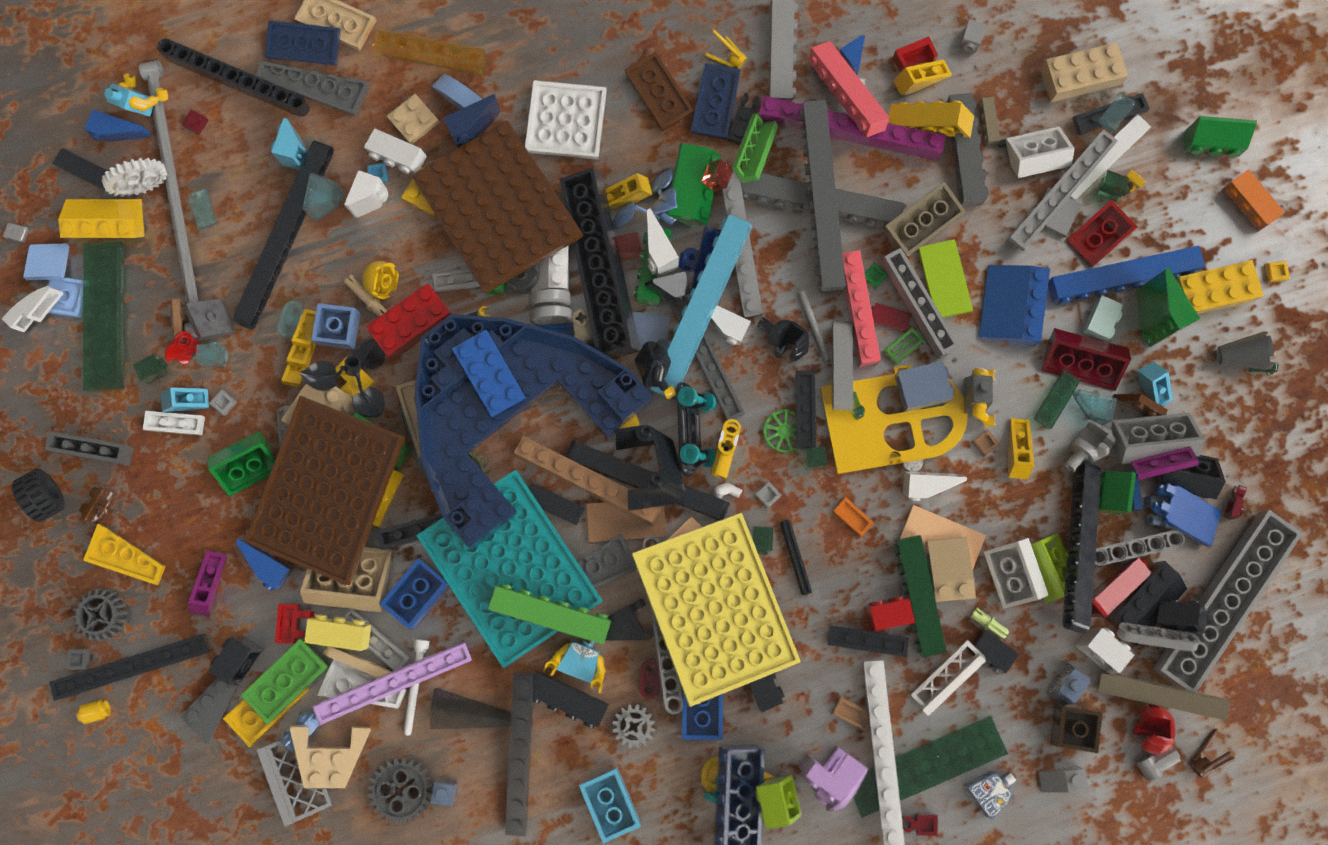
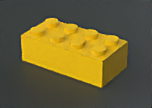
M1253 260L1184 275L1176 279L1197 314L1254 302L1264 296Z

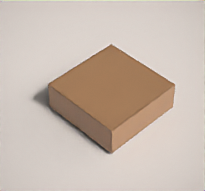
M986 430L972 441L983 457L1000 445L989 430Z

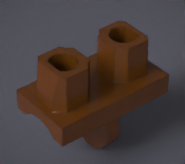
M92 487L89 492V496L92 499L89 504L84 503L79 509V512L82 514L81 518L99 524L105 513L112 514L113 510L109 506L116 493L102 487Z

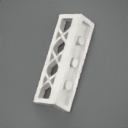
M966 640L911 693V696L929 716L986 661L985 656L971 642ZM968 646L975 655L971 659H962V651ZM951 662L959 663V671L957 673H947V666ZM936 676H945V684L942 687L933 686V679ZM922 690H931V697L926 702L917 695Z

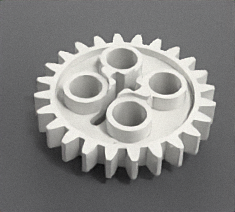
M139 158L137 161L131 159L130 162L123 161L122 165L116 164V168H109L110 171H106L105 175L102 176V183L105 191H108L109 194L114 193V196L120 194L121 197L128 194L130 197L132 194L139 195L142 192L146 193L147 190L152 191L153 187H159V184H163V180H166L168 175L161 161H156V159L150 161L149 158L142 160V158Z

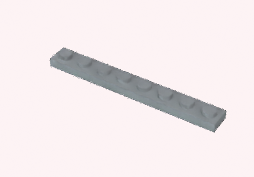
M1103 129L1008 240L1024 251L1118 140Z
M732 167L719 169L727 218L730 214L747 221L739 177ZM748 235L735 264L744 318L763 315L750 235Z

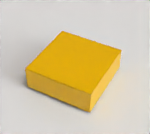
M1287 261L1265 264L1268 283L1290 279Z

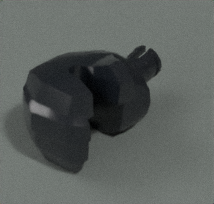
M762 317V320L760 319L757 327L769 334L767 343L776 348V358L781 359L788 349H792L789 356L790 361H797L808 353L810 344L809 334L798 323L783 319L774 324L765 317Z

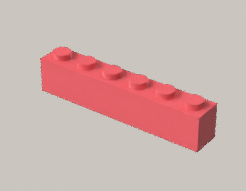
M831 41L812 47L808 60L810 66L816 70L820 79L828 86L829 91L835 95L839 104L844 107L849 117L857 124L858 129L863 132L866 138L885 131L890 117Z
M860 250L842 253L846 283L844 292L849 319L852 322L858 367L878 365L881 358Z

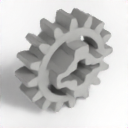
M629 704L628 710L622 707V714L616 713L615 716L618 718V721H613V724L617 725V728H614L613 732H618L616 740L620 738L623 740L621 745L627 742L629 743V748L633 744H636V747L639 748L641 742L647 745L646 738H653L649 733L655 732V728L651 727L655 720H650L652 713H645L646 707L640 710L639 704L635 708H632V705ZM630 713H639L642 716L636 718L633 717ZM624 717L626 727L621 730V721ZM631 721L633 723L640 722L637 731L634 729L627 731L631 726ZM647 722V731L644 735L642 725ZM629 734L635 735L638 739L632 740L626 736Z

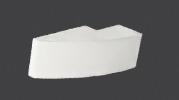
M50 286L38 289L14 305L2 320L10 328L25 332L34 320L41 322L64 293Z

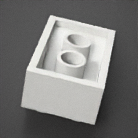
M651 208L647 210L648 268L652 275L656 274L660 278L678 269L679 257Z

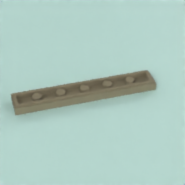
M1104 671L1101 672L1098 692L1225 721L1230 700Z

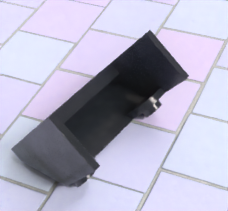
M649 425L615 429L616 450L654 445L660 472L652 473L647 477L646 488L628 490V511L678 504L685 498V488L674 441Z

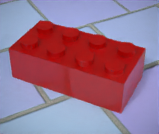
M427 283L365 327L392 362L419 343L422 336L450 316L451 312L430 284Z

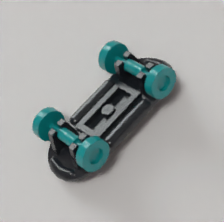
M680 382L676 388L679 468L684 476L690 477L696 473L699 466L712 468L716 450L710 448L700 450L701 424L699 409L705 412L712 411L716 406V398L708 392L697 393L688 383Z

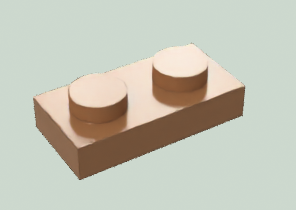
M180 298L172 299V306L170 307L171 315L173 316L171 329L174 336L180 331H185V323H188V315L184 309L187 303Z

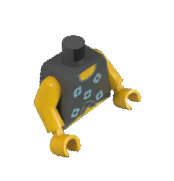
M978 367L972 370L971 376L964 378V413L972 414L975 418L984 422L985 427L996 426L994 421L995 415L985 413L993 402V381H995L994 372L996 370Z

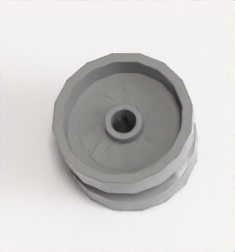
M547 289L531 293L529 295V306L533 310L530 311V322L539 326L571 322L572 310L568 308L571 304L570 293L559 289Z

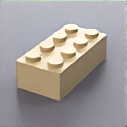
M1118 43L1046 59L1040 68L1050 102L1121 86L1128 77Z

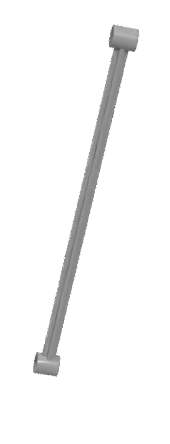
M156 60L139 64L142 78L145 81L148 80L150 96H156L155 89L160 88L159 78L164 77V70L160 61ZM158 101V104L153 106V114L161 160L168 175L166 176L165 183L186 302L194 303L198 302L170 138L163 101ZM191 322L185 323V331L197 339L198 337Z

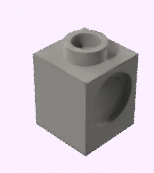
M969 19L959 47L969 52H977L987 24Z

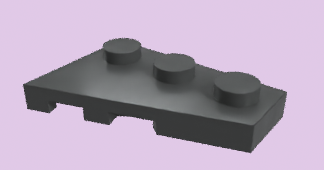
M217 678L180 718L207 744H211L214 738L213 735L217 727H219L226 708L229 707L239 685L237 683L227 684Z

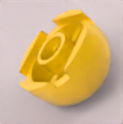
M385 261L370 263L362 274V285L366 292L382 300L388 299L391 290L394 292L398 285L399 273L394 268L396 266Z

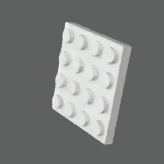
M534 80L525 143L528 152L599 160L607 88Z

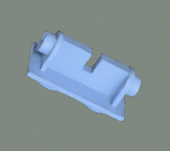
M309 710L306 713L303 712L297 718V723L295 724L309 725V736L319 726L317 717ZM289 728L283 734V739L280 742L293 752L295 749Z

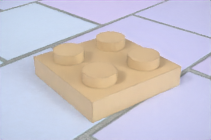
M416 94L387 116L410 144L415 143L440 123Z

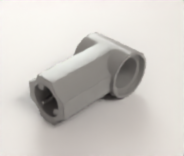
M1172 747L1161 755H1145L1139 758L1136 763L1145 779L1152 781L1159 778L1164 770L1181 760L1177 750Z

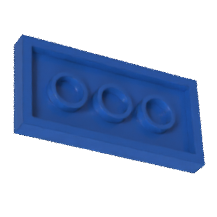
M487 330L451 349L491 418L526 398Z

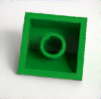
M1114 471L1101 473L1099 512L1112 515L1131 512L1136 473Z

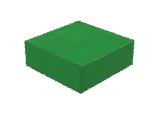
M875 263L865 272L866 282L874 289L888 276Z

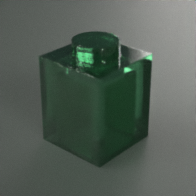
M1107 169L1098 184L1097 195L1118 203L1121 196L1125 197L1129 190V186H1127L1128 177Z
M155 354L133 364L140 381L146 384H150L169 374L166 369L168 365L164 358H160Z
M825 446L804 450L806 471L823 469L828 466Z
M753 527L752 540L758 555H767L768 552L772 551L773 527Z

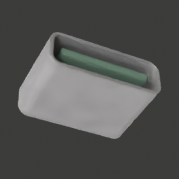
M7 223L2 237L25 243L29 229Z

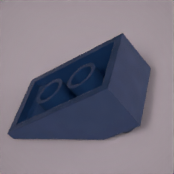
M492 94L444 117L443 119L457 148L482 135L500 114V109L495 95Z

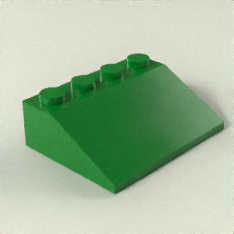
M1169 267L1136 290L1140 332L1143 341L1149 347L1165 340L1200 319Z

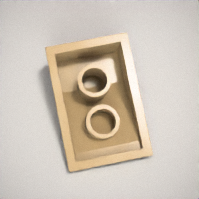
M967 537L927 541L931 583L935 601L976 599Z

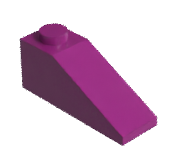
M206 551L188 601L190 613L210 616L216 600L227 557L226 554Z

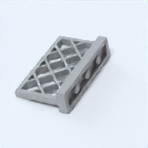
M309 740L307 743V747H311ZM277 741L256 751L285 827L333 804L327 788H321L322 791H319L318 788H307L314 791L310 802L299 799L303 783L292 780L296 768L299 769L298 762L296 761L294 765L284 761L289 751L288 748L282 759L274 757L272 748L279 745L287 748L280 741ZM283 763L294 767L289 778L282 776L280 773ZM290 782L301 786L296 797L289 795L287 792ZM316 792L324 795L327 804L320 807L312 804ZM297 801L308 805L305 813L300 816H296L294 811ZM310 806L315 808L308 812Z

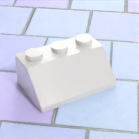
M1060 126L1006 138L1011 168L1018 178L1072 166L1075 148Z
M570 245L538 263L540 276L534 288L531 289V293L547 289H559L569 292Z

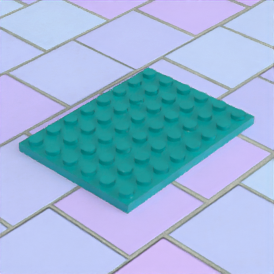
M514 470L494 484L514 507L517 514L472 551L467 548L444 518L416 535L503 668L558 631L489 610L488 608L496 585L501 586V583L512 585L513 590L519 592L520 589L529 590L532 592V596L539 597L540 594L551 597L550 601L558 603L559 600L570 603L569 607L575 609L580 606L591 610L603 602L517 470Z

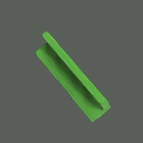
M753 113L732 166V169L742 183L759 180L778 128L776 121L764 123L758 113Z

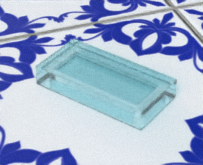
M1120 92L1097 123L1113 133L1136 102Z
M203 189L188 194L198 229L202 230L217 225L218 222L208 191Z

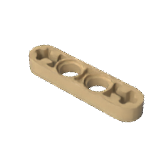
M326 646L323 651L324 655L376 678L392 672L341 648Z

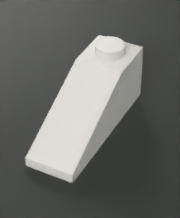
M716 306L710 320L721 336L726 339L725 341L734 346L736 344L741 345L751 322L719 306Z
M904 471L902 494L909 497V500L920 501L921 498H929L967 481V477L952 473Z

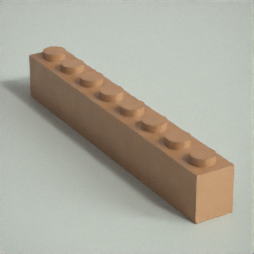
M525 436L522 437L514 451L516 457L651 526L654 525L661 511V506L628 511V490L630 489Z

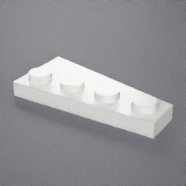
M333 659L317 696L333 697L371 681L376 677ZM403 689L371 704L399 708L407 689Z

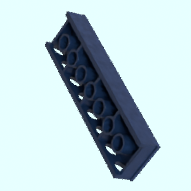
M757 744L719 746L715 845H761L762 808L756 798V787L764 783L765 750Z

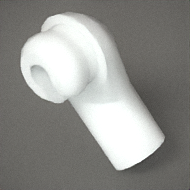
M724 483L714 488L713 496L721 499L723 495L731 494L739 498L743 490L730 483Z

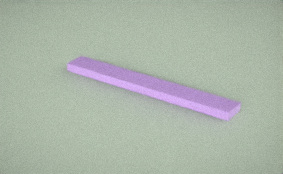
M465 641L318 702L312 705L319 725L472 661Z

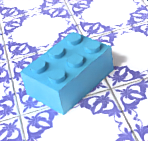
M618 766L580 783L579 787L603 844L641 827V821Z

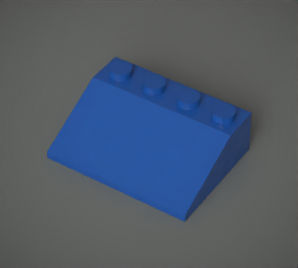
M988 265L978 338L1032 347L1038 345L1042 339L1050 268L1031 265Z

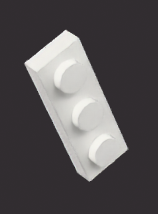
M145 411L143 430L202 436L205 417L201 415Z

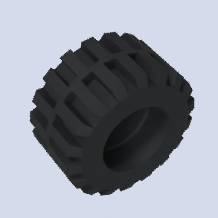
M36 468L17 478L12 483V491L18 505L34 521L42 522L65 508L60 488L52 477L41 469Z

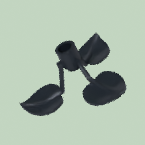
M374 339L358 345L353 350L352 355L345 359L344 366H341L337 374H335V366L327 361L315 362L300 372L302 379L307 385L319 391H328L336 386L335 378H338L345 371L347 375L356 377L359 391L361 392L355 394L352 398L354 411L367 417H379L384 411L385 403L382 393L375 387H369L364 391L359 374L360 368L363 366L368 370L379 368L384 362V352Z

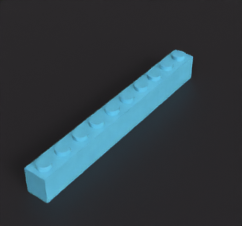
M730 214L721 224L722 231L720 236H716L713 242L714 249L706 257V267L698 275L697 287L692 289L689 296L691 300L688 306L683 308L681 314L683 318L674 328L673 333L675 336L672 341L668 342L666 350L671 364L665 380L669 386L672 385L675 392L677 385L684 380L752 229L750 222ZM651 387L650 390L665 396L659 387Z

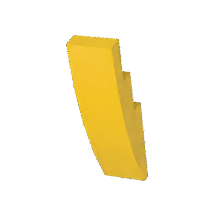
M304 309L291 340L293 345L286 360L288 365L281 379L283 384L302 387L304 380L300 372L309 367L316 345L311 340L316 311Z

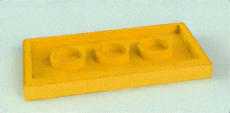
M309 688L305 689L270 724H266L244 698L223 720L248 747H252L309 691Z

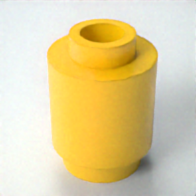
M97 700L82 704L79 710H77V718L83 724L103 720L110 716V705L107 700Z

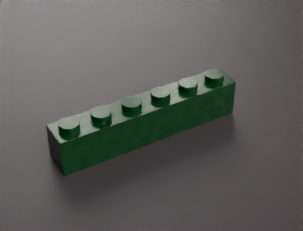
M921 535L896 539L893 549L895 556H899L900 563L897 564L899 575H903L904 583H901L904 595L907 594L908 599H910L915 623L910 624L912 633H915L917 641L914 642L916 652L920 653L922 657L947 653Z

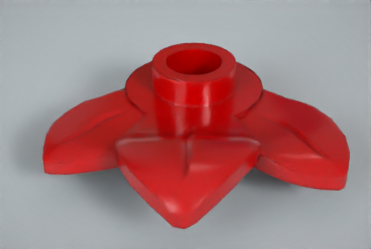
M180 331L174 336L173 342L167 346L165 359L167 362H170L176 358L186 366L191 360L193 353L203 352V345L198 339L193 338L189 332Z

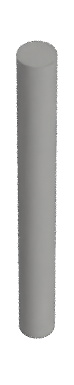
M804 290L800 291L797 294L824 363L828 362L831 358Z

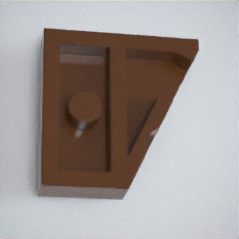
M1114 394L1111 400L1114 403L1143 413L1146 417L1166 415L1168 409L1142 394Z

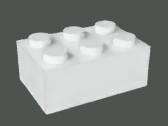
M1029 538L984 552L1003 609L1048 596Z

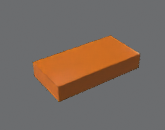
M844 497L832 511L860 537L874 524L847 497Z

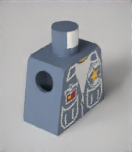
M1067 663L1047 694L1063 706L1075 704L1091 680Z
M990 771L963 786L985 816L993 820L1014 797L1008 787L1015 783L1016 779L1009 771L1001 777L996 772Z

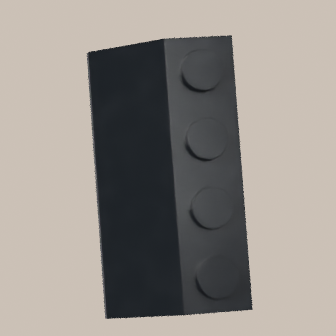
M1166 561L1155 562L1149 569L1152 574L1106 618L1117 630L1120 623L1154 627L1157 624L1160 601H1177L1187 590L1181 575ZM1131 642V643H1133L1135 646H1138V645L1140 644V643Z

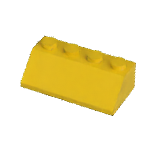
M66 199L58 218L60 238L144 237L142 199Z

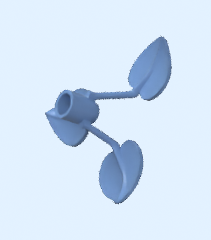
M673 167L659 174L651 184L652 192L658 191L660 195L659 199L651 207V210L658 220L661 218L668 225L676 221V219L666 215V211L677 208L676 191L670 188L662 193V189L666 188L671 182L674 174ZM633 202L625 204L615 215L613 220L614 231L628 223L633 217L635 210L647 213V209L638 205L634 206Z

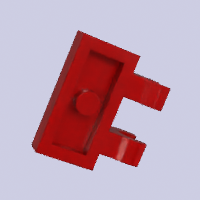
M278 603L274 643L295 644L297 638H305L306 630H298L299 618L309 619L314 617V611L299 610L300 604Z

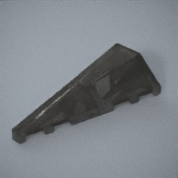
M434 688L430 708V729L511 727L510 711L444 691L440 688Z

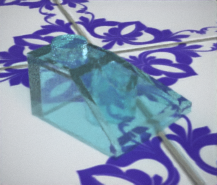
M310 173L303 210L313 221H318L339 207L340 201L343 200L344 192L337 182Z

